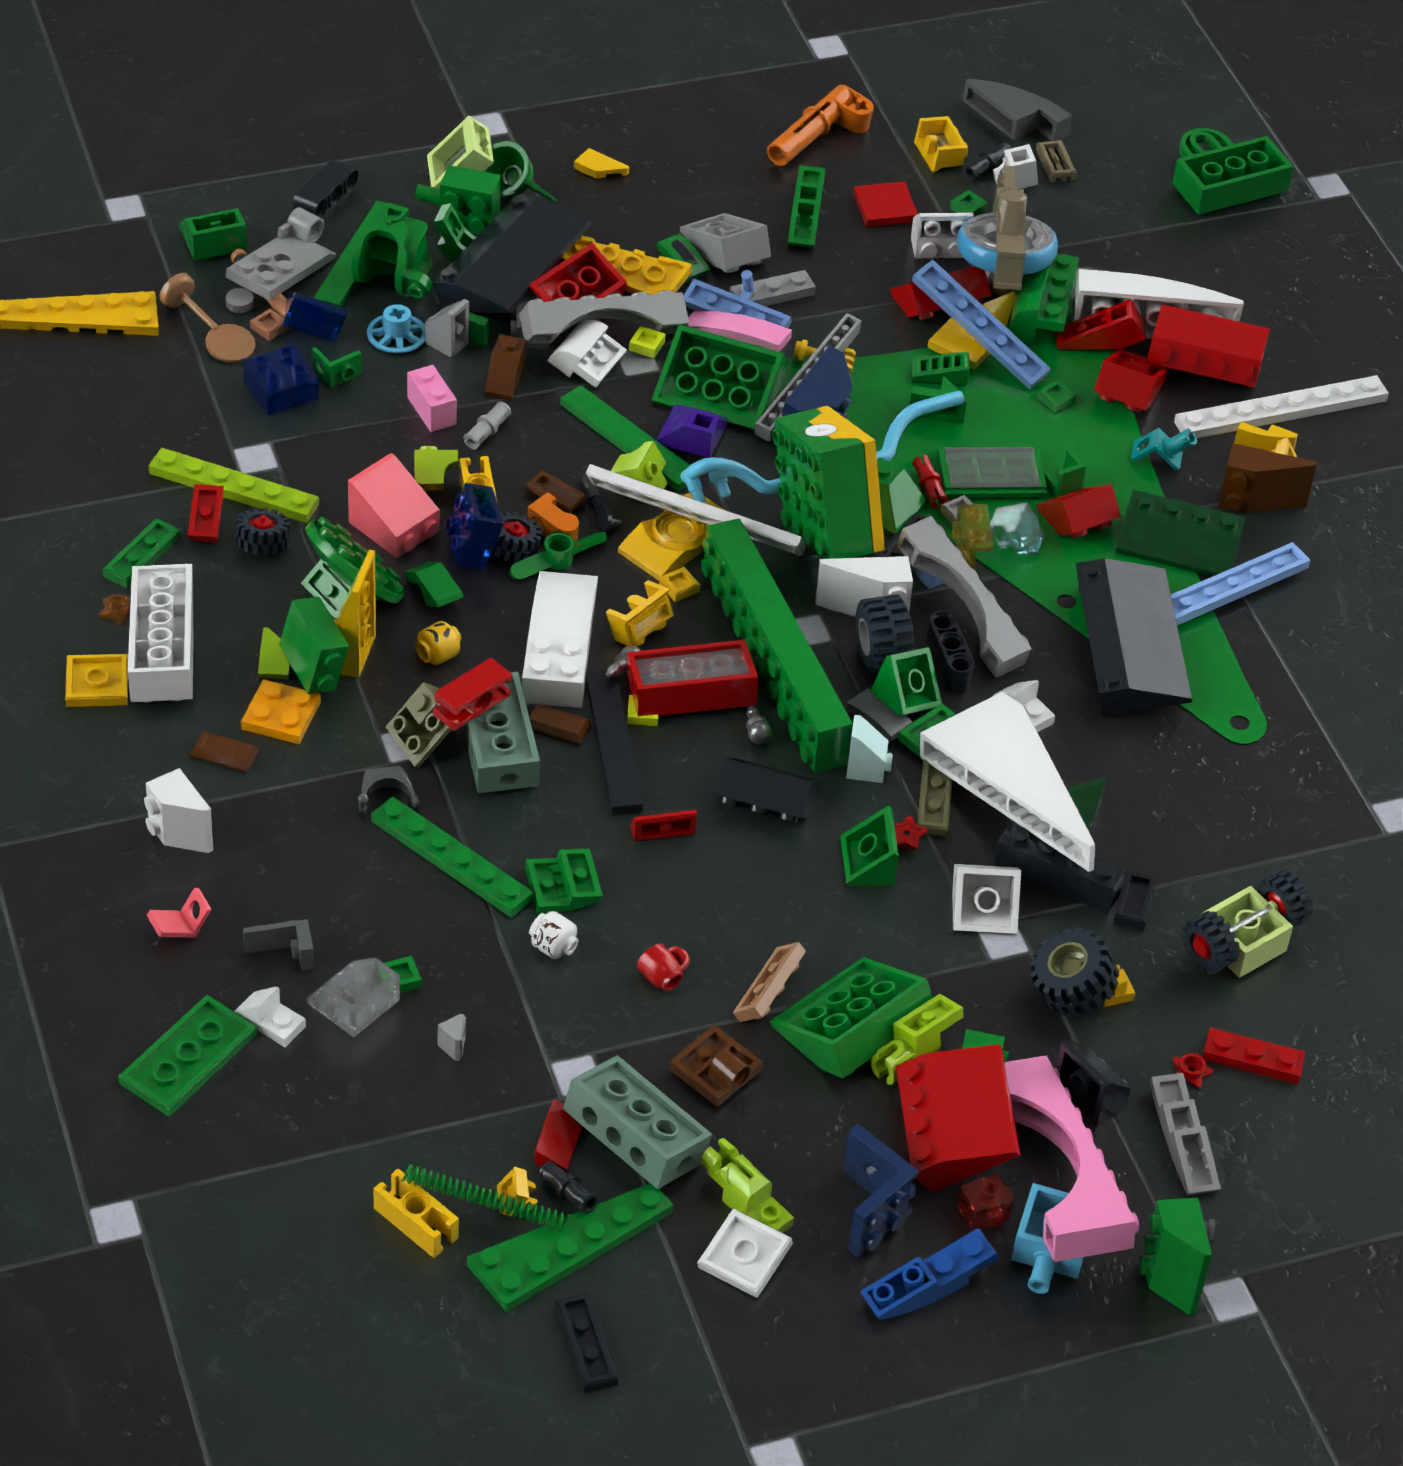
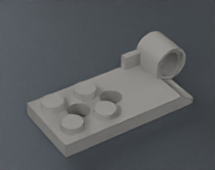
M300 207L294 209L287 223L278 228L277 237L226 269V278L271 300L336 258V253L315 243L324 230V220Z

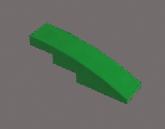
M799 165L787 245L814 248L826 168Z

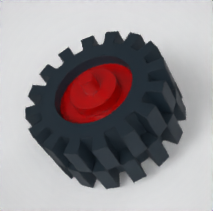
M254 508L252 512L246 510L244 514L240 513L236 520V544L238 543V547L240 549L244 548V551L247 553L252 550L254 555H258V552H262L263 555H268V552H271L273 555L277 554V551L282 552L285 550V547H288L289 543L288 517L285 518L283 513L277 515L276 510L268 512V508H262V511Z
M509 511L504 512V515L498 513L496 517L493 516L486 536V546H489L490 552L496 551L495 556L500 557L503 555L506 561L512 558L513 562H518L519 559L523 560L537 553L542 536L540 525H535L536 521L534 519L528 520L529 516L525 514L523 517H520L518 512H514L513 515H510Z

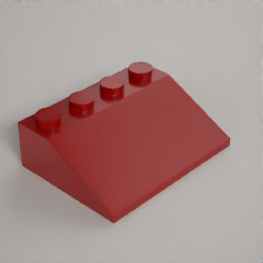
M999 1044L925 1053L896 1066L910 1165L919 1171L916 1179L931 1193L1020 1156L1003 1051Z

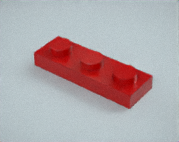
M1210 1027L1202 1058L1205 1061L1298 1084L1306 1051Z

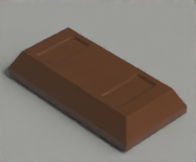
M543 470L524 486L528 492L538 498L547 492L556 498V506L565 513H572L588 498V495Z
M535 704L529 714L533 731L578 745L581 744L591 726V722L586 718L541 704Z
M203 731L190 756L248 772L259 753V749L254 745Z

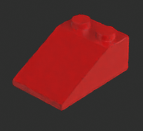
M591 243L530 283L529 287L543 302H551L562 297H567L570 300H579L584 296L590 295L595 296V298H605L611 294H621L623 296L627 281L599 249Z
M1119 349L1103 361L1093 392L1099 393V397L1105 401L1115 402L1118 400L1126 403V408L1141 412L1142 409L1147 410L1152 405L1171 368L1147 363L1148 358Z

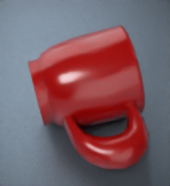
M659 943L646 950L640 956L636 966L650 983L667 992L674 989L684 977L682 972L689 966L690 959L687 951L683 948L673 946L667 949L664 944Z

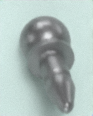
M634 645L626 646L616 656L615 663L608 668L606 677L611 678L618 676L622 672L626 673L627 652L642 650Z
M754 705L748 706V721L746 723L748 737L754 744H765L772 736V729L766 718L759 714L758 709Z

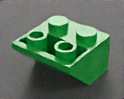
M238 208L185 218L179 223L180 230L194 261L232 254L237 249L247 250L246 224Z

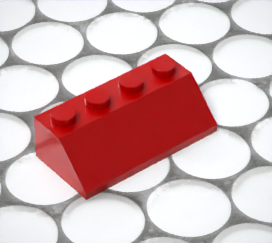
M1162 304L1153 333L1147 363L1255 387L1270 328Z

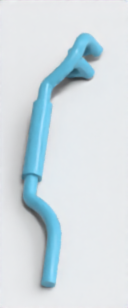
M955 391L921 400L903 409L890 425L882 449L876 452L877 459L881 457L890 461L893 458L902 432L916 417L963 404L964 396L962 392ZM704 458L691 464L681 473V479L686 483L693 500L705 503V497L699 476L708 472L710 481L717 487L719 496L722 499L729 497L731 494L727 484V477H737L757 492L765 495L777 494L778 484L780 483V478L769 481L765 480L745 465L725 458Z

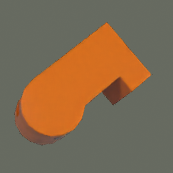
M547 492L528 506V520L534 519L536 521L535 525H540L542 536L547 538L554 533H563L570 536L573 542L578 540V518L556 506V498Z

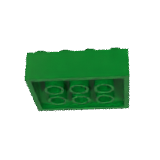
M679 324L651 401L671 408L678 404L718 414L728 418V424L755 431L756 422L773 403L779 391L788 364L784 353Z
M863 957L773 1018L770 1024L773 1029L821 1070L844 1078L851 1075L855 1069L870 1060L879 1048L894 1039L893 1023L932 999L933 996L928 979Z

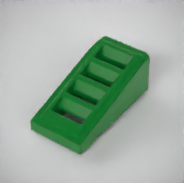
M969 352L912 358V381L942 383L943 377H945L952 384L967 385Z

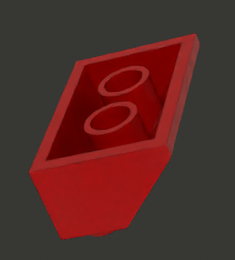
M974 266L948 273L980 304H983L982 298L992 296L985 270ZM914 282L890 289L891 295L908 318L918 315L919 321L935 317L934 311L942 309Z

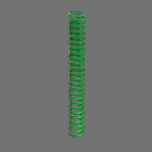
M412 1163L408 1166L401 1180L403 1182L407 1178L408 1184L414 1180V1185L417 1186L420 1183L421 1188H424L427 1184V1189L430 1190L433 1187L434 1192H437L440 1188L441 1195L447 1190V1196L449 1197L453 1193L454 1199L460 1194L461 1201L466 1197L468 1203L473 1198L474 1205L480 1200V1206L482 1207L486 1203L487 1209L491 1208L493 1204L494 1211L498 1207L500 1213L506 1209V1214L509 1215L512 1212L513 1217H516L519 1213L520 1220L526 1214L527 1222L531 1217L533 1224L539 1219L540 1226L545 1222V1226L548 1228L552 1223L553 1230L559 1224L560 1232L563 1231L571 1216L569 1213L564 1219V1212L562 1211L557 1218L558 1212L556 1209L550 1217V1207L547 1208L544 1214L543 1205L537 1213V1203L533 1205L530 1212L531 1202H527L524 1208L525 1201L522 1199L517 1207V1197L514 1198L510 1206L511 1195L507 1196L504 1203V1193L500 1195L497 1202L498 1191H495L491 1198V1188L488 1189L484 1197L485 1187H482L477 1196L479 1186L478 1184L475 1185L471 1193V1182L468 1183L464 1192L465 1180L461 1182L458 1188L459 1179L457 1178L451 1187V1176L444 1186L446 1176L443 1174L438 1183V1172L435 1173L431 1182L432 1170L428 1172L424 1181L426 1169L423 1168L418 1177L419 1166H416L411 1176Z

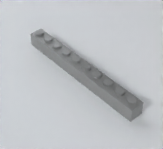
M846 313L756 422L755 435L768 442L772 440V431L775 429L774 418L781 417L785 401L829 345L841 352L846 350L860 333L862 320Z

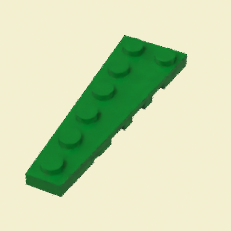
M649 1183L597 1204V1207L589 1214H584L581 1211L572 1214L561 1232L559 1231V1224L553 1230L551 1223L548 1228L542 1226L467 1257V1267L501 1307L508 1312L672 1214L674 1205L660 1189L655 1188Z

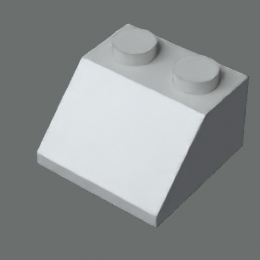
M178 768L147 782V797L144 798V803L148 810L146 825L149 832L153 836L157 835L166 846L205 853L213 851L211 808L181 769Z
M954 864L952 893L953 930L1017 934L1021 870L1017 867Z

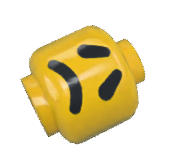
M438 621L418 633L417 642L415 643L418 656L425 663L429 662L436 666L455 657L460 651V632L455 626H450L443 621Z

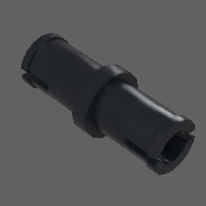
M1001 142L990 151H983L979 154V158L964 166V174L968 179L974 180L982 173L992 171L997 167L998 163L1003 161L1002 158L1005 157L1004 150L1011 149V147L1006 142Z
M553 1161L546 1162L540 1168L539 1178L555 1189L559 1198L564 1201L569 1200L584 1214L591 1213L597 1207L599 1198L581 1185V1180L577 1176L567 1174Z

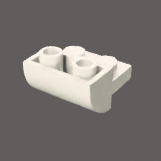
M584 320L549 357L548 362L569 378L575 372L596 388L623 357L627 349L605 334L608 328L607 325L596 320Z

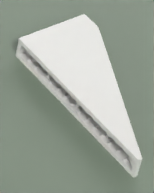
M1001 692L920 732L921 759H926L930 765L1088 872L1094 870L1095 843L1021 703Z

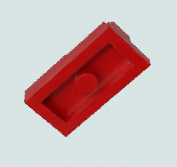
M194 484L188 541L218 543L224 486Z

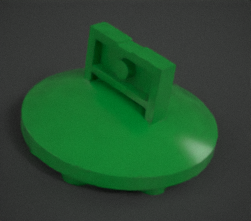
M321 516L319 520H311L305 527L308 538L320 560L301 584L314 597H320L329 613L337 619L368 551L359 543L350 539L351 534L339 524L334 526L328 519ZM375 552V598L398 604L404 597L403 587L398 582L401 577L390 567L385 568L381 564L384 559Z

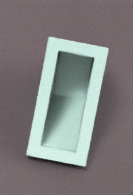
M854 715L846 779L883 783L884 771L891 772L893 754L887 753L888 740L861 715Z

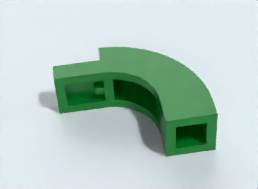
M451 203L441 206L434 220L436 230L441 234L437 247L449 261L453 262L476 236L465 228Z

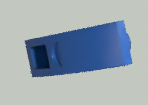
M979 1228L924 1261L919 1256L864 1288L860 1293L878 1320L907 1314L949 1296L970 1284L969 1277L997 1261V1253Z

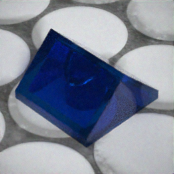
M295 292L289 294L282 325L335 343L349 310Z

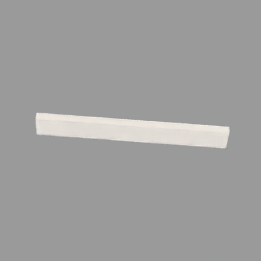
M589 464L586 475L592 485L708 525L740 518L752 540L798 556H802L805 551L806 545L801 536Z

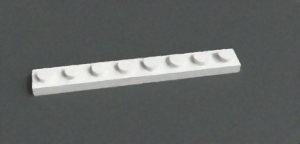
M1376 375L1176 414L1174 423L1180 433L1189 428L1191 432H1194L1196 438L1237 431L1241 421L1258 427L1386 402L1389 393Z

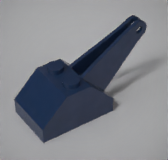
M831 345L828 346L785 401L781 416L829 406L844 418H848L846 412L853 402L850 399L853 385L843 352Z

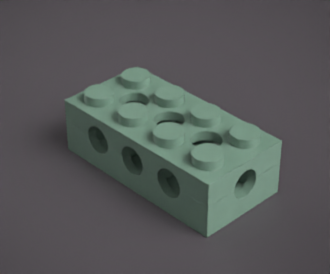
M510 672L512 673V681L508 684L504 683L511 690L508 698L462 726L478 794L539 786L540 758L518 672ZM495 721H501L500 723H498V724H496V725H492V724H491L492 722H495ZM499 744H505L502 747H497Z
M618 1055L573 1078L563 1106V1110L657 1189L701 1165V1157L708 1148L713 1135Z

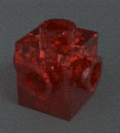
M998 1174L987 1178L979 1177L971 1183L961 1185L958 1207L971 1231L989 1226L997 1227L1009 1220L1014 1197L1010 1187L1004 1186Z

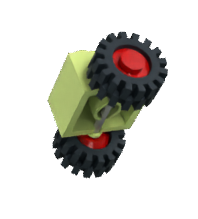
M1281 869L1261 880L1256 886L1257 891L1252 886H1249L1186 922L1182 927L1184 932L1181 933V936L1186 940L1183 942L1184 948L1189 949V952H1187L1189 958L1193 956V963L1196 966L1200 964V970L1203 972L1207 970L1208 974L1216 973L1228 966L1240 978L1287 951L1292 929L1309 920L1314 911L1311 908L1313 900L1308 899V896L1311 894L1309 890L1305 891L1303 888L1305 883L1303 881L1298 882L1299 876L1296 874L1291 875L1290 870L1284 871V869Z

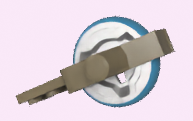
M1004 166L1003 175H998L993 212L980 214L968 219L961 226L957 237V246L961 256L973 266L990 272L989 287L991 293L996 296H1003L1013 291L1016 293V290H1021L1023 274L1035 273L1047 268L1054 261L1058 251L1057 236L1052 228L1038 219L1026 216L1027 195L1024 193V189H1016L1014 166Z

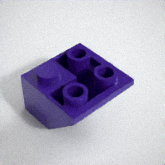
M675 404L656 441L666 447L710 458L728 424V418L700 409Z

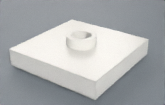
M732 1209L697 1262L698 1268L758 1298L792 1246V1238Z

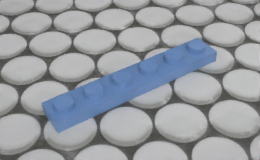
M933 259L913 275L912 281L1029 390L1049 374L1051 369Z

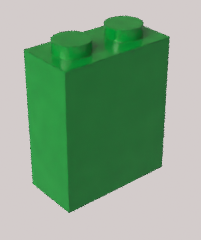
M320 597L292 600L279 645L307 694L335 691L349 645Z

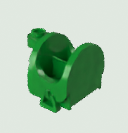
M386 203L385 210L374 207L371 215L363 223L355 242L351 262L353 279L356 282L366 284L376 276L388 274L395 276L397 294L404 297L412 296L417 299L427 297L433 287V283L428 277L433 267V261L429 258L425 235L428 230L427 223L408 217L409 209L392 203Z

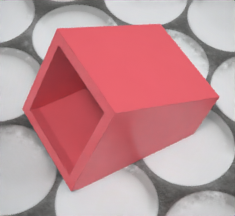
M388 454L348 480L349 523L395 558L411 551L416 545L434 536L439 531V508L394 454Z

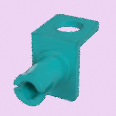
M1157 428L1134 441L1131 459L1137 461L1156 451L1177 471L1181 466L1182 451L1197 443L1196 435L1194 432H1191V429L1187 428L1183 432L1169 438L1160 428ZM1150 441L1146 448L1139 451L1144 443Z

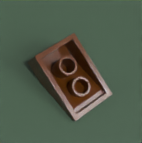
M1232 443L1218 507L1242 513L1307 507L1317 461Z

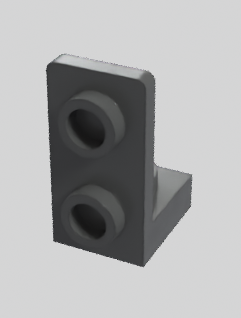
M308 919L256 925L243 929L245 953L291 947L293 959L299 958L301 971L314 969V948Z

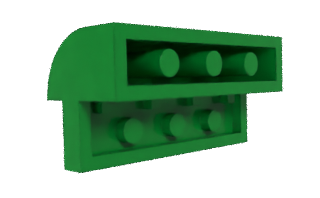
M1057 254L1054 261L1047 268L1035 273L1023 274L1021 290H1017L1008 328L1021 342L1034 345L1038 328L1064 332L1079 257Z

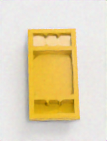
M691 493L681 495L693 499ZM705 497V504L724 510ZM664 510L656 518L642 521L618 547V553L659 581L661 576L681 568L704 551L703 539L706 538L708 524Z

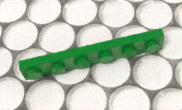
M391 797L371 813L372 823L509 917H514L533 900V891L395 797Z

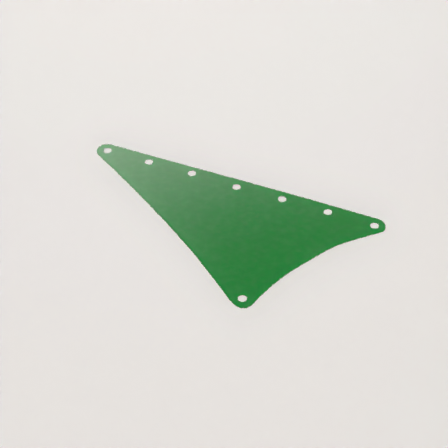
M1071 309L1068 310L1065 325L1071 323ZM1038 328L1034 345H1025L1051 368L1046 377L1029 390L992 354H989L975 370L969 368L967 385L953 384L967 398L964 423L924 416L916 417L905 427L898 441L895 455L889 462L904 468L927 500L926 505L918 514L926 518L932 516L936 523L942 526L948 539L1089 639L1075 563L1106 558L1165 568L1170 594L1201 581L1197 572L1116 552L1133 490L1164 497L1149 455L1137 461L1131 459L1133 443L1141 438L1133 410L1126 408V403L1118 400L1108 402L1101 399L1099 393L1093 392L1103 361L1115 353V349L1059 350L1057 347L1056 331ZM927 347L881 355L855 357L853 370L850 374L853 385L850 399L853 402L846 412L848 415L847 420L875 439L876 452L882 449L885 436L896 416L910 405L913 386L941 390L942 383L912 381V358L942 354ZM785 356L788 366L775 399L809 358L804 357L803 362L797 361L798 358ZM1056 380L1077 394L1075 403L1057 413L1037 399L1038 390ZM1144 444L1141 446L1139 451L1146 448ZM1038 446L1043 470L1046 473L1063 467L1066 451L1072 449L1086 465L1083 488L1112 484L1121 517L1111 520L1112 526L1096 530L1095 526L1088 528V534L1072 539L1070 534L1059 536L1038 511L1036 505L1056 498L1047 487V497L968 498L981 512L980 520L956 529L940 513L941 507L937 499L935 501L938 508L935 509L930 506L925 491L921 490L918 484L919 477L912 465V461L919 456L922 464H924L922 455H927L930 458L934 471L940 475L937 447ZM972 461L949 462L950 468H973ZM978 461L979 468H1003L1001 461ZM1008 461V466L1031 467L1030 461ZM1033 475L1010 476L1011 482H1034ZM952 476L953 483H976L975 476ZM981 476L982 482H1005L1004 476ZM947 498V499H948V501H951V500L956 499V498ZM986 532L993 537V541L988 545H980L974 540V536L977 533ZM1069 595L1076 600V605L1072 608H1063L1058 605L1057 599L1059 596ZM1214 610L1177 625L1192 697L1191 703L1180 705L1232 742L1250 744L1260 740L1265 734L1267 727L1265 716L1241 671ZM1234 716H1243L1249 721V727L1244 730H1237L1231 726L1230 719Z

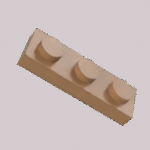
M799 942L776 947L733 1011L739 1022L752 1019L759 1020L770 1011L769 1006L775 997L784 990L785 982L798 969L799 961L806 952Z

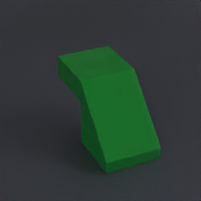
M429 561L404 571L407 583L419 584L426 606L440 607L464 597L462 591L441 562Z

